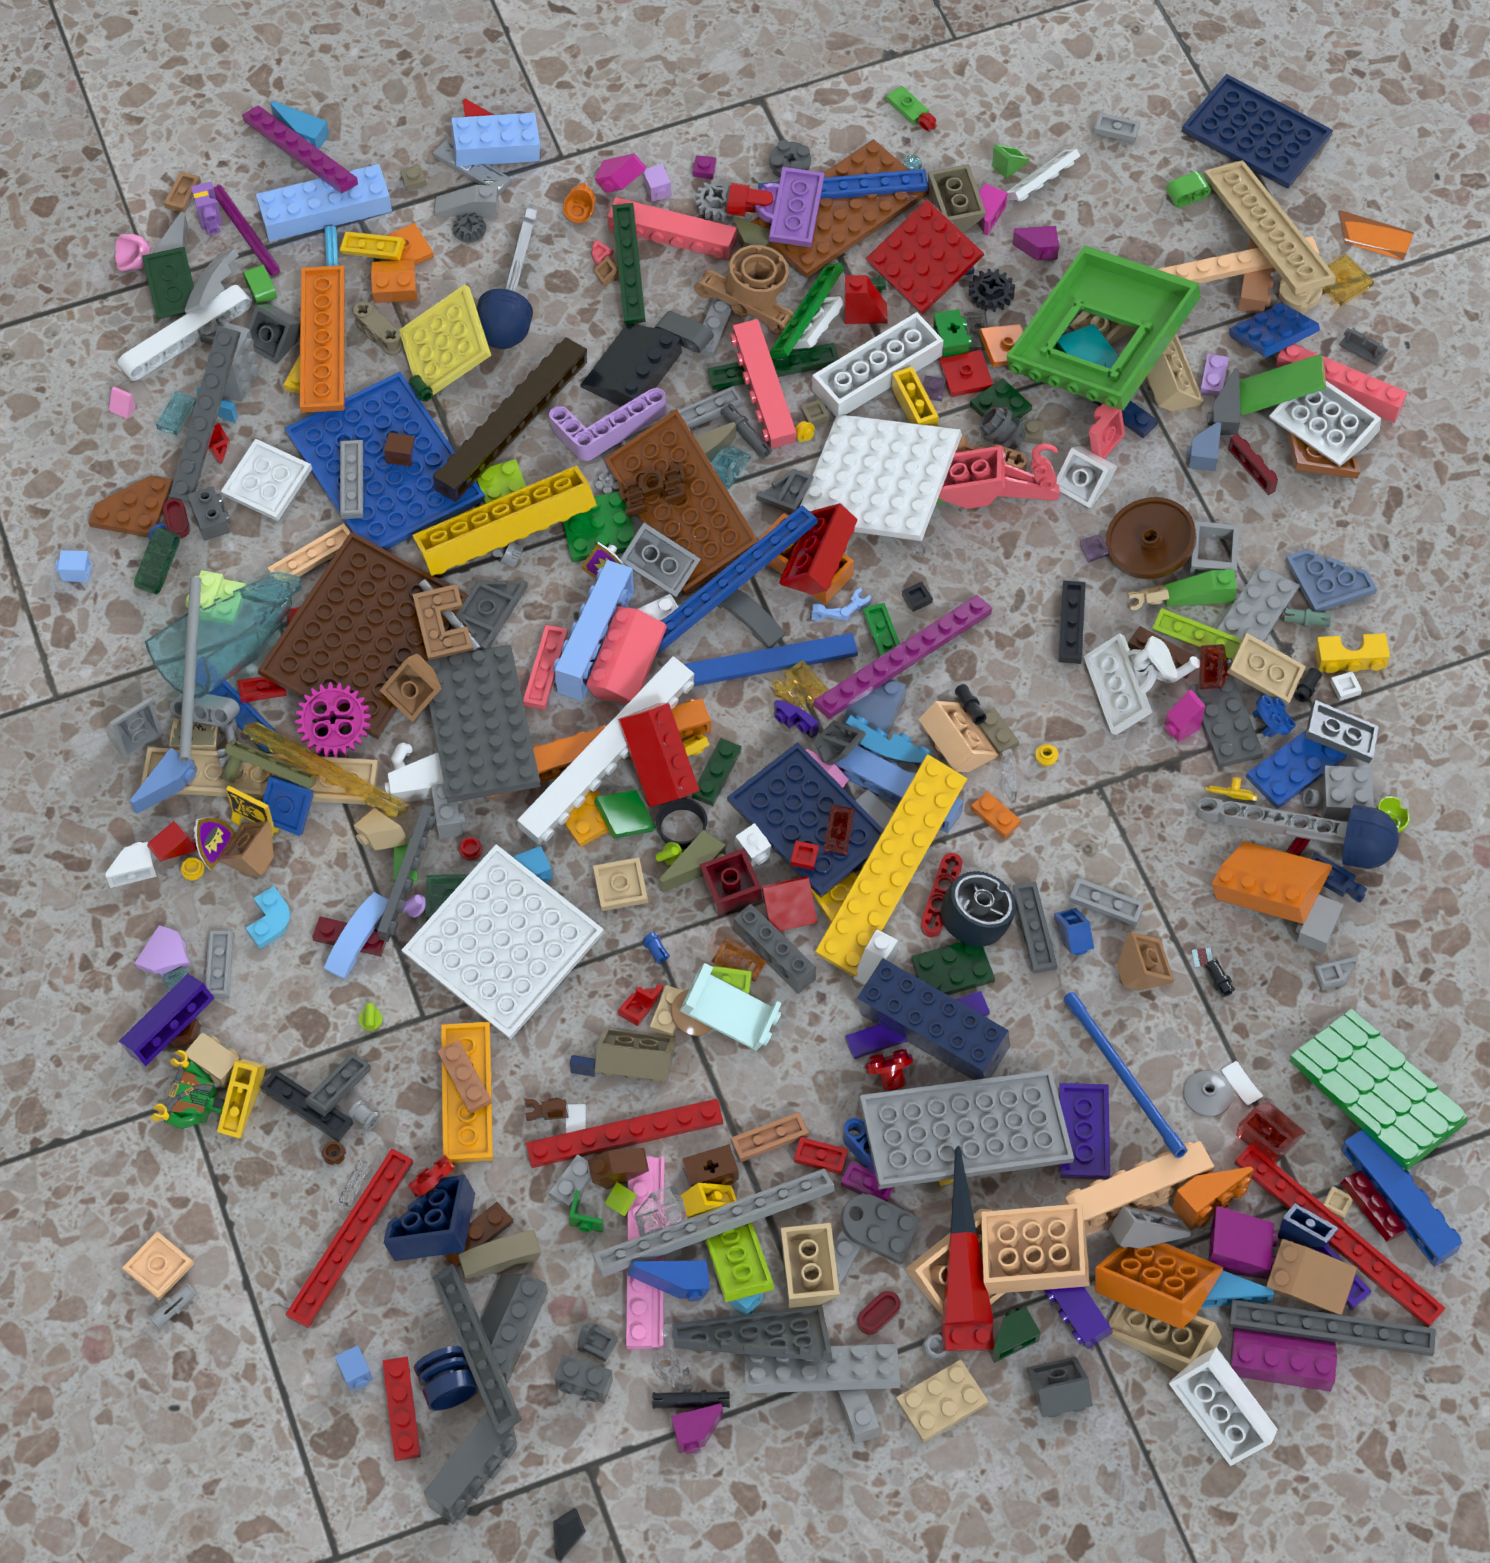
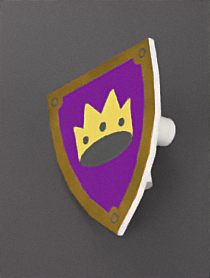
M598 542L580 569L597 579L599 569L601 567L604 568L607 560L624 565V563L615 554L617 548L614 545H609L607 548Z
M204 817L196 820L193 841L196 842L202 861L212 871L218 863L219 857L236 833L225 821L213 817Z

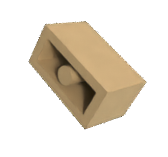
M203 1032L185 1051L187 1061L191 1060L198 1065L214 1083L223 1089H226L229 1085L234 1062L241 1058L237 1051L232 1048L226 1049L215 1036L210 1035L209 1037Z

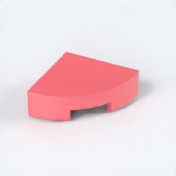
M596 240L592 247V258L594 263L598 265L607 256L611 257L613 250Z

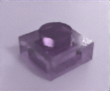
M925 375L923 387L929 399L942 402L946 379Z
M1101 534L1080 540V547L1088 563L1109 556L1108 552L1110 551Z

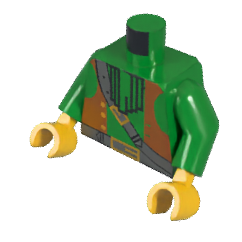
M176 1051L175 1054L180 1056L181 1062L174 1058L170 1062L175 1067L181 1065L183 1068L178 1069L166 1104H156L152 1108L157 1110L160 1115L154 1113L151 1115V1119L154 1122L163 1119L169 1125L185 1129L198 1123H206L211 1111L222 1114L225 1099L216 1097L217 1091L213 1080L204 1070L191 1060L187 1061V1054L184 1051Z

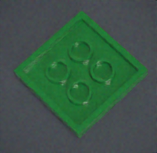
M620 492L594 496L597 506L592 507L585 513H578L563 521L572 562L586 560L598 542L607 548L609 545H614L617 548L615 554H621L626 551L635 537L631 517L625 513L627 506L621 499Z

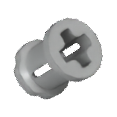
M360 1099L351 1107L348 1117L352 1120H357L363 1125V1129L368 1132L377 1125L381 1114L370 1110L365 1106V1102Z

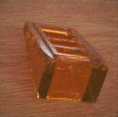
M725 937L711 962L720 967L748 970L753 962L756 966L752 972L751 980L755 982L767 961ZM725 951L730 952L728 957L723 956ZM734 955L739 956L736 962L732 961ZM743 958L748 960L744 967L740 965Z

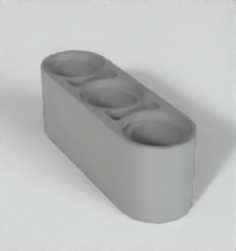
M195 692L193 722L221 727L227 725L240 712L239 705L234 699ZM183 693L170 704L171 713L178 719H181Z

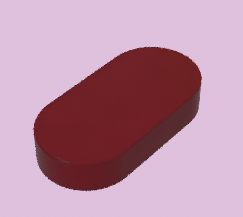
M171 498L162 507L166 527L171 535H175L177 539H182L190 532L186 508L182 500Z
M884 1291L872 1300L858 1315L857 1325L859 1330L867 1335L879 1332L899 1313L901 1301L898 1295L891 1291Z

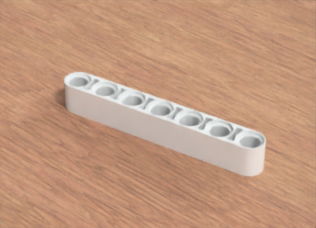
M233 285L218 294L203 308L186 314L124 353L118 359V366L131 380H138L200 341L201 335L213 333L217 330L218 326L222 327L225 322L229 323L246 312L252 305V299L239 285Z

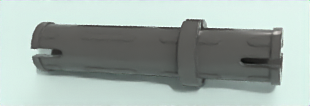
M732 404L726 405L722 409L721 414L730 423L735 422L736 432H739L762 459L765 456L768 457L772 452V448L749 425L748 419L745 416H742Z

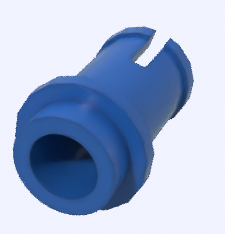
M651 932L643 938V946L649 949L656 963L660 964L661 959L665 962L670 957V954L661 943L660 935Z

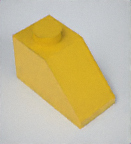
M697 1183L678 1197L685 1219L737 1201L732 1185Z

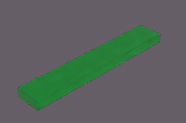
M841 263L827 265L823 268L769 353L772 359L789 356L845 269Z

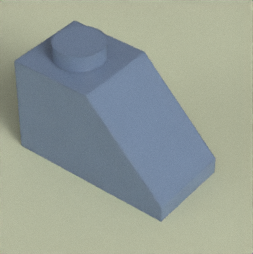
M1216 422L1193 437L1192 445L1187 446L1185 459H1190L1189 468L1215 471L1220 441V422Z

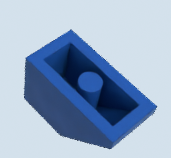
M1077 908L1054 913L1064 946L1071 954L1082 955L1087 953V950L1094 949L1090 922Z

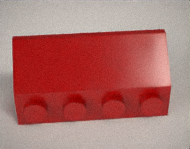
M841 503L810 511L816 517L818 523L797 540L779 580V584L810 595L826 592L830 588L833 576L839 568V562L847 549L848 541L854 533V528L858 521Z
M669 702L657 703L618 719L648 807L677 800L699 791Z

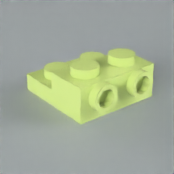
M201 570L200 575L195 576L201 578L199 619L234 626L247 589L246 583L226 580L223 574ZM189 595L186 598V608H188Z

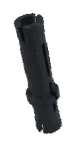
M701 1390V1392H653L652 1394L653 1400H663L652 1401L653 1409L705 1408L717 1404L730 1408L729 1400H720L730 1399V1391L707 1392V1390Z

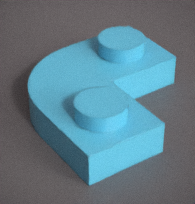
M274 886L254 898L264 917L246 927L247 933L259 949L282 936L286 932V927L290 921L289 907Z

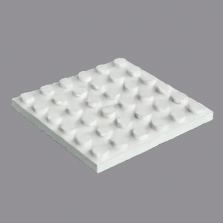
M836 416L812 475L814 479L800 506L803 505L808 511H813L841 503L858 519L854 532L922 541L962 437L961 430L856 416Z
M496 844L406 944L402 952L511 1040L605 931Z

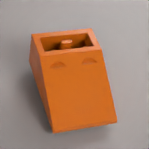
M1252 1167L1197 1175L1176 1191L1172 1210L1178 1217H1181L1191 1231L1197 1226L1202 1228L1211 1220L1210 1216L1215 1213L1217 1206L1228 1208L1231 1200L1235 1197L1240 1199L1248 1192V1185L1252 1181L1251 1176L1254 1169Z

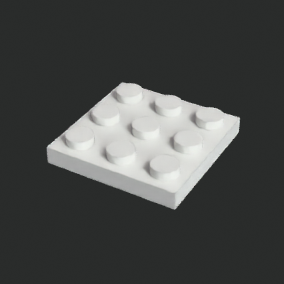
M255 439L221 490V493L237 503L279 521L313 468L311 464Z

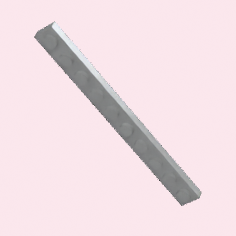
M821 1169L593 1254V1258L602 1277L630 1268L633 1261H648L835 1192L834 1183L826 1170Z

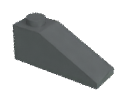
M1234 368L1213 403L1212 412H1208L1207 425L1212 426L1216 422L1221 423L1220 435H1235L1239 431V369Z

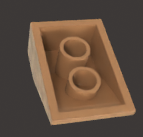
M1282 1239L1266 1287L1272 1289L1274 1294L1336 1315H1342L1358 1268L1308 1247Z

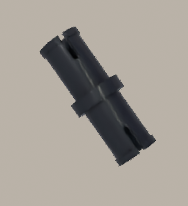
M966 684L957 686L955 694L961 701V707L964 712L969 714L975 725L984 723L987 717L979 706L978 698L972 695Z

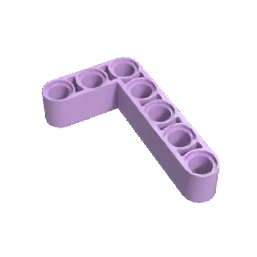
M653 388L587 428L567 408L562 406L551 409L549 418L553 433L580 460L588 461L664 416L667 412L665 392L660 388Z

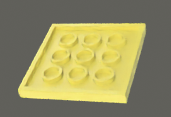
M465 284L399 329L412 375H420L424 383L432 388L433 395L491 356L470 287Z

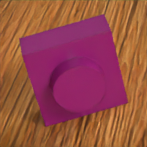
M696 155L693 177L714 179L717 158Z

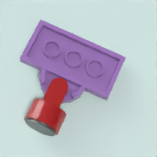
M783 167L780 183L764 184L761 190L750 189V185L731 183L727 191L725 212H727V215L746 217L747 212L757 213L758 217L772 224L769 235L770 242L811 247L824 182V173Z

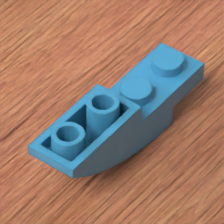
M850 715L845 723L848 726L865 731L866 736L862 739L860 745L883 757L906 763L921 764L925 756L932 753L922 745L917 748L911 744L912 739L902 732L899 735L894 733L889 741L886 739L887 733L877 727L875 730L867 726L868 721L859 715H856L855 718Z

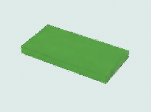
M1322 355L1312 356L1239 380L1241 414L1246 415L1326 389Z

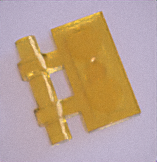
M803 660L785 671L787 681L783 683L779 678H776L772 682V685L776 688V693L780 697H784L788 703L806 712L807 710L803 706L804 703L807 702L813 708L814 699L829 690ZM793 688L799 692V695L796 697L790 692Z

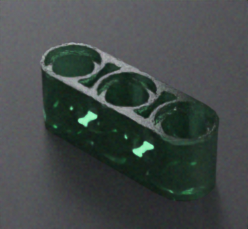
M161 527L155 528L134 580L135 588L154 595L160 593L180 543L179 534Z

